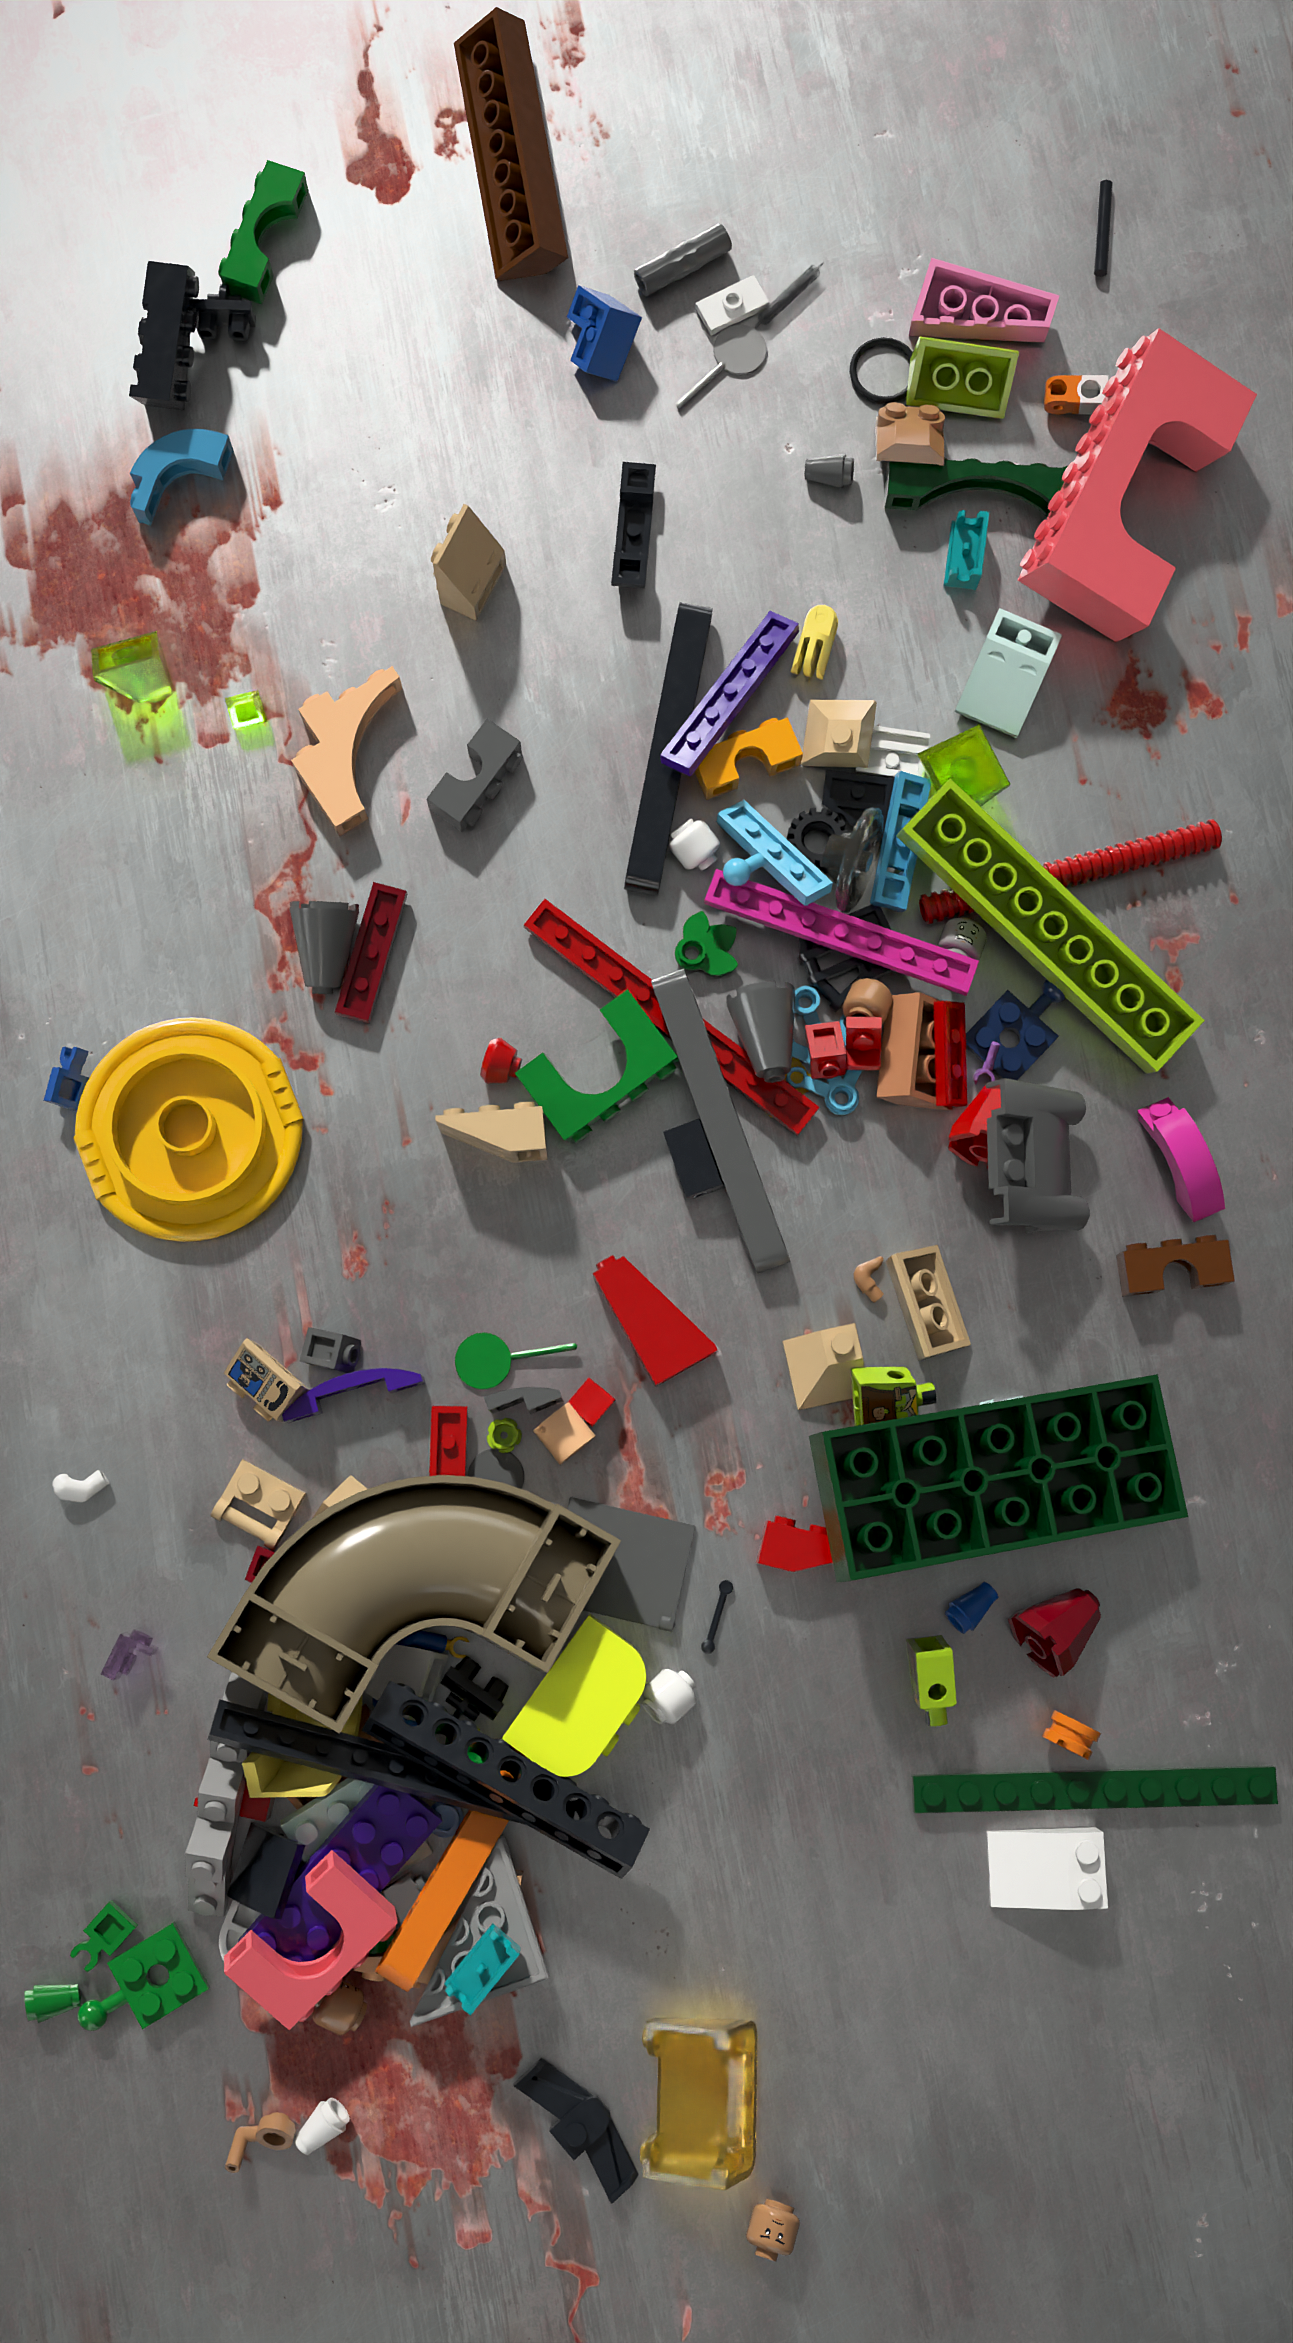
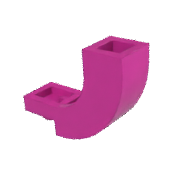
M1167 1097L1137 1110L1138 1120L1155 1140L1166 1158L1173 1176L1177 1202L1190 1219L1196 1222L1224 1210V1194L1216 1165L1202 1134L1186 1109L1182 1108L1179 1110L1171 1099Z

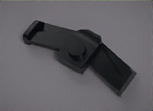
M542 2058L513 2083L517 2090H520L559 2119L550 2127L549 2132L573 2161L586 2151L611 2204L633 2185L639 2174L611 2119L610 2110L598 2096L589 2093Z

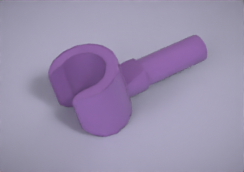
M998 1042L991 1043L983 1067L975 1071L973 1075L975 1085L978 1082L979 1075L982 1073L990 1075L989 1082L995 1081L992 1070L1000 1047Z

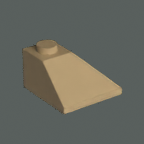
M810 700L801 765L868 768L877 702L875 700Z
M855 1323L824 1329L782 1341L797 1410L853 1399L851 1368L864 1367Z

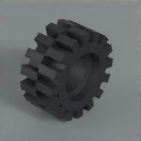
M810 808L809 813L803 811L799 813L797 819H793L786 839L820 871L826 874L830 872L832 867L834 869L837 868L840 861L844 859L849 844V832L845 830L846 824L843 819L839 821L837 819L838 814L835 812L830 815L827 814L828 809L822 808L821 812H816V808ZM812 830L824 831L830 838V847L822 853L811 852L804 844L805 835Z

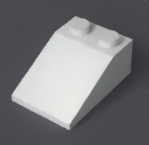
M1096 1827L986 1831L991 1907L1059 1910L1108 1909L1104 1834Z

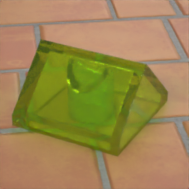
M980 724L917 754L936 792L951 778L981 807L1010 786V782Z

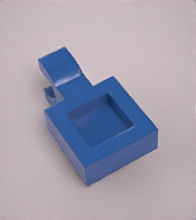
M62 1047L60 1054L62 1068L52 1067L43 1101L77 1111L81 1095L89 1077L81 1075L89 1051L78 1047H73V1049Z

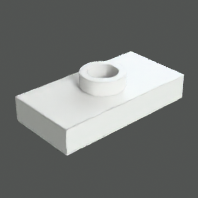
M752 275L696 302L695 309L710 336L731 325L763 311L769 305V300L755 276Z

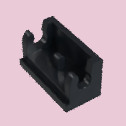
M701 1119L693 1120L663 1132L686 1198H697L725 1188Z

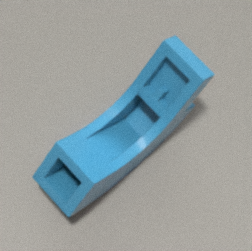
M186 429L165 435L149 445L137 458L130 472L136 486L131 495L130 506L138 522L151 526L164 490L173 480L180 476L202 474L224 480L234 452L229 436L205 429Z

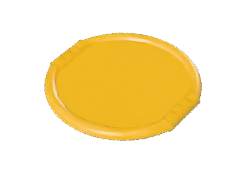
M178 1018L159 1022L133 1033L112 1048L100 1061L88 1079L81 1095L76 1114L75 1136L73 1139L96 1200L100 1201L113 1216L127 1226L155 1238L181 1242L202 1241L223 1236L242 1228L261 1215L278 1198L287 1185L299 1157L304 1118L281 1058H278L263 1042L250 1033L224 1022L203 1018Z

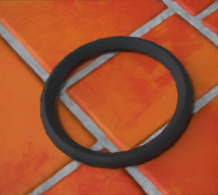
M881 337L865 342L856 350L850 362L849 372L855 389L863 397L876 403L887 404L905 398L907 396V387L900 393L892 396L872 394L858 380L856 372L857 362L863 352L875 345L884 344L897 347L908 356L909 360L913 351L899 340Z

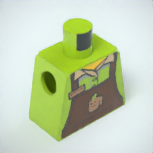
M906 1367L851 1368L855 1426L918 1415V1406L936 1403V1391L933 1383L916 1385L915 1379Z
M942 1635L906 1639L913 1698L918 1707L925 1710L927 1726L948 1724L946 1707H952L957 1704L952 1648Z

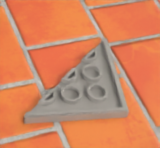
M505 1836L500 1837L411 2017V2027L462 2009V2003L456 1997H449L447 1995L444 1982L492 1923L521 1947L520 1955L482 2002L549 1979Z

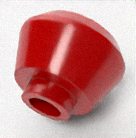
M502 1038L490 1041L480 1072V1076L485 1083H508L510 1077L517 1078L515 1072L520 1069L522 1058L517 1057V1049Z

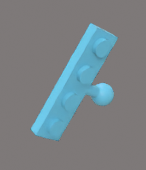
M745 800L717 814L716 823L751 855L746 860L734 858L725 864L723 876L727 883L733 886H741L749 880L751 872L764 867L804 906L831 892L833 882Z

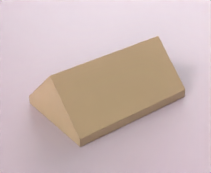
M938 1245L891 1255L885 1262L918 1361L971 1345Z

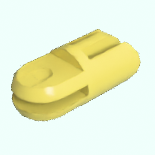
M817 605L808 612L791 673L800 674L803 665L804 676L812 677L816 670V677L823 680L838 628L837 614L831 607Z

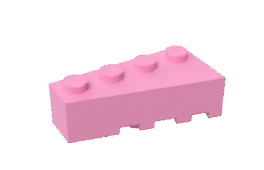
M931 258L911 320L909 336L1045 342L1060 295Z

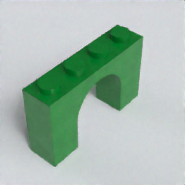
M628 989L600 1009V1012L622 1040L627 1054L625 1072L614 1087L599 1094L578 1092L570 1087L549 1057L543 1052L515 1072L538 1106H542L544 1114L566 1142H570L572 1139L576 1143L580 1142L592 1133L591 1125L599 1119H602L604 1122L610 1120L621 1111L618 1105L628 1098L635 1101L649 1090L647 1087L649 1082L656 1077L661 1081L677 1069L675 1063L679 1061L678 1056Z

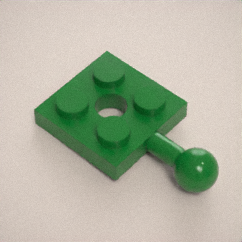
M175 1921L107 1962L120 1990L103 2001L89 2000L83 2003L78 2010L77 2019L83 2029L95 2031L105 2024L108 2014L128 2003L143 2030L208 1990L210 1986ZM163 1965L166 1967L169 1973V1979L166 1984L158 1986L150 1981L148 1974L152 1966Z

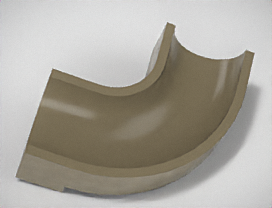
M436 1475L412 1477L384 1483L358 1492L330 1506L305 1523L289 1537L264 1564L249 1588L245 1591L207 1658L340 1734L384 1655L398 1641L424 1628L452 1626L467 1630L532 1668L548 1673L621 1540L559 1504H553L531 1492L502 1482L469 1476Z

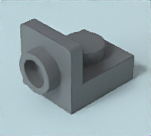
M308 1327L300 1362L344 1373L354 1372L360 1358L361 1340L339 1333Z

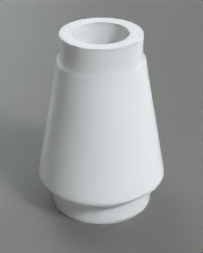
M329 2098L326 2102L321 2101L301 2128L299 2134L295 2136L294 2142L297 2148L303 2154L310 2155L313 2151L346 2130V2124L350 2121L347 2110L334 2098Z

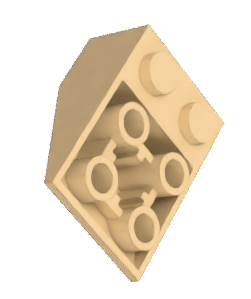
M463 504L459 514L454 513L451 516L446 529L448 535L443 544L438 543L435 546L431 562L433 563V576L436 579V590H438L440 604L477 621L506 566V557L503 547L468 505Z
M535 1102L514 1104V1109L500 1110L499 1105H486L479 1107V1112L465 1113L462 1108H452L444 1110L443 1115L435 1116L441 1134L512 1163L548 1160L542 1106L535 1107Z

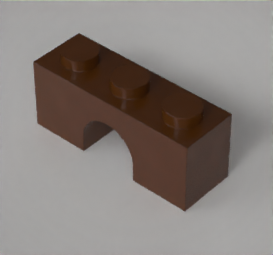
M1216 1235L1196 1237L1195 1243L1183 1245L1182 1239L1165 1240L1160 1242L1161 1247L1147 1248V1243H1135L1126 1245V1251L1116 1255L1122 1297L1153 1294L1164 1290L1163 1272L1170 1263L1178 1264L1188 1272L1191 1289L1224 1286L1235 1282L1229 1240L1217 1241Z

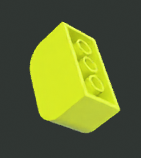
M589 1613L509 1726L502 1739L531 1761L536 1762L557 1776H575L586 1771L594 1764L600 1754H603L605 1757L610 1754L619 1740V1735L616 1734L618 1728L622 1723L629 1726L641 1709V1705L637 1701L645 1688L646 1669L640 1652L633 1644Z

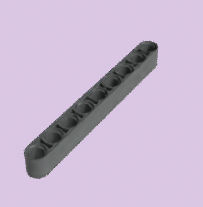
M683 968L651 980L755 1270L759 1274L789 1263L791 1261L685 969Z

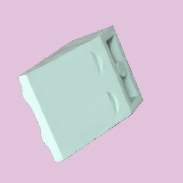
M999 608L954 712L1017 738L1062 634Z

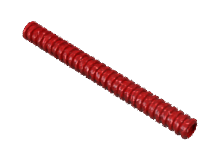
M1209 819L1206 821V824L1198 822L1196 827L1190 824L1186 826V829L1179 827L1176 828L1175 832L1172 829L1168 830L1165 835L1160 832L1156 833L1155 837L1152 835L1146 836L1145 840L1137 838L1135 843L1129 840L1125 842V845L1121 843L1115 844L1114 848L1106 846L1104 851L1099 848L1095 849L1094 853L1091 851L1085 852L1084 856L1076 854L1073 859L1068 856L1063 861L1060 859L1054 860L1053 864L1045 862L1043 867L1065 888H1067L1068 884L1074 887L1077 886L1078 882L1081 884L1087 883L1088 879L1092 882L1096 881L1099 876L1104 879L1109 874L1111 876L1118 875L1119 871L1122 874L1127 873L1129 868L1135 871L1139 869V866L1146 868L1150 863L1153 866L1157 865L1160 860L1165 863L1169 862L1170 858L1173 860L1179 859L1180 855L1188 857L1190 852L1196 855L1201 850L1203 852L1210 851L1211 847L1214 850L1218 849L1222 843V834L1218 823L1214 819ZM942 889L940 894L936 891L931 892L929 897L926 894L920 895L919 907L921 915L928 925L932 924L935 919L938 922L943 921L944 917L952 919L954 914L963 916L965 911L969 914L974 913V910L952 889L951 891Z

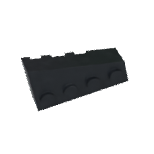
M148 261L142 306L148 312L147 317L141 318L138 327L140 344L143 346L142 352H139L138 355L135 354L133 363L138 383L137 385L130 384L129 397L144 406L185 410V402L190 401L191 383L187 381L188 367L191 368L194 361V350L190 346V335L195 332L197 324L196 312L192 310L193 298H197L199 295V277L195 276L196 272L188 265Z

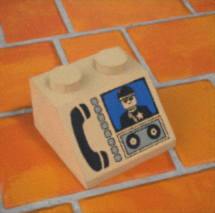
M249 1338L242 1342L224 1371V1374L231 1379L227 1386L241 1398H244L246 1394L249 1395L257 1403L253 1409L268 1422L272 1418L282 1422V1414L287 1408L310 1390L264 1348Z

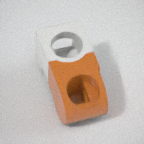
M1060 375L1050 377L1045 384V411L1056 415L1066 413L1092 415L1105 398V395L1102 393L1108 383L1109 375Z

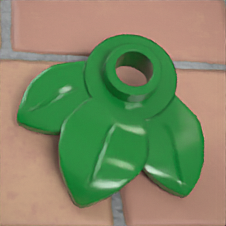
M703 911L692 915L683 926V939L678 942L675 948L676 962L685 970L696 971L701 969L711 976H721L732 972L738 967V963L727 952L734 944L737 928L725 924L710 926L709 920ZM693 949L697 951L698 957L694 960L688 959L685 955L686 951Z

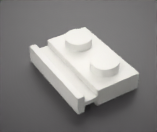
M874 725L868 768L856 767L855 774L895 779V774L903 771L925 777L930 734Z

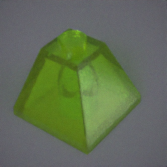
M157 631L91 649L92 672L95 682L138 703L145 701L150 703L164 700L167 695L173 694L170 675Z

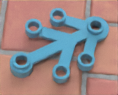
M810 986L799 987L795 991V1012L803 1016L806 1025L820 1024L821 1022L816 1012L820 1003L818 992ZM801 998H808L811 1001V1006L809 1008H802L798 1001ZM843 1014L839 1021L846 1048V1027L843 1024V1020L846 1017ZM793 1039L792 1057L810 1065L808 1048L796 1043ZM793 1067L787 1073L786 1081L794 1088L802 1087L823 1097L825 1105L830 1112L836 1115H847L853 1112L859 1103V1093L855 1088V1084L862 1070H847L843 1080L841 1076L827 1079V1084L818 1079H812L803 1068ZM793 1072H800L803 1075V1081L796 1084L791 1081L790 1075ZM838 1093L845 1094L848 1099L847 1103H837L835 1095Z

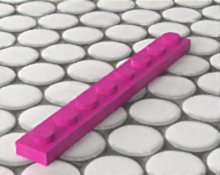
M716 869L704 899L705 905L964 996L968 994L979 960L813 902L804 906L793 895L750 880L741 886L730 885L724 879L723 871Z

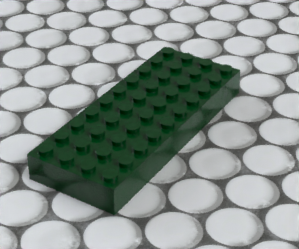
M1158 1374L823 1431L809 1436L836 1583L1188 1517Z

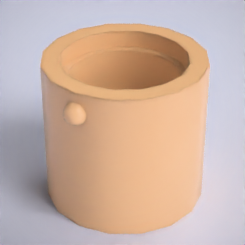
M569 1402L533 1430L559 1465L596 1437Z

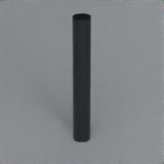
M1102 180L1099 183L1094 275L1097 277L1107 275L1113 186L1111 180Z

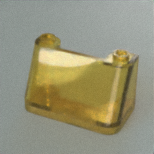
M652 2018L647 2020L642 2035L643 2046L647 2049L650 2056L658 2057L657 2132L650 2135L647 2141L643 2142L640 2149L643 2178L727 2190L748 2178L755 2165L758 2042L756 2024L754 2021L739 2019Z

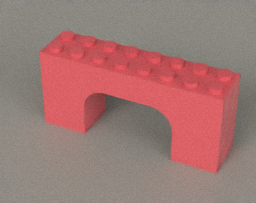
M1160 328L1148 337L1142 336L1133 348H1126L1118 358L1116 366L1119 369L1116 375L1104 387L1102 394L1105 395V398L1089 419V423L1092 425L1088 433L1083 435L1076 446L1077 457L1062 475L1064 484L1061 490L1056 492L1049 502L1048 509L1051 511L1047 519L1041 522L1034 534V538L1037 540L1033 549H1030L1025 554L1020 563V567L1023 570L1018 578L1019 582L1114 642H1118L1149 627L1176 567L1134 541L1125 530L1121 520L1120 507L1123 495L1148 443L1157 446L1197 472L1231 451L1257 396L1249 388Z

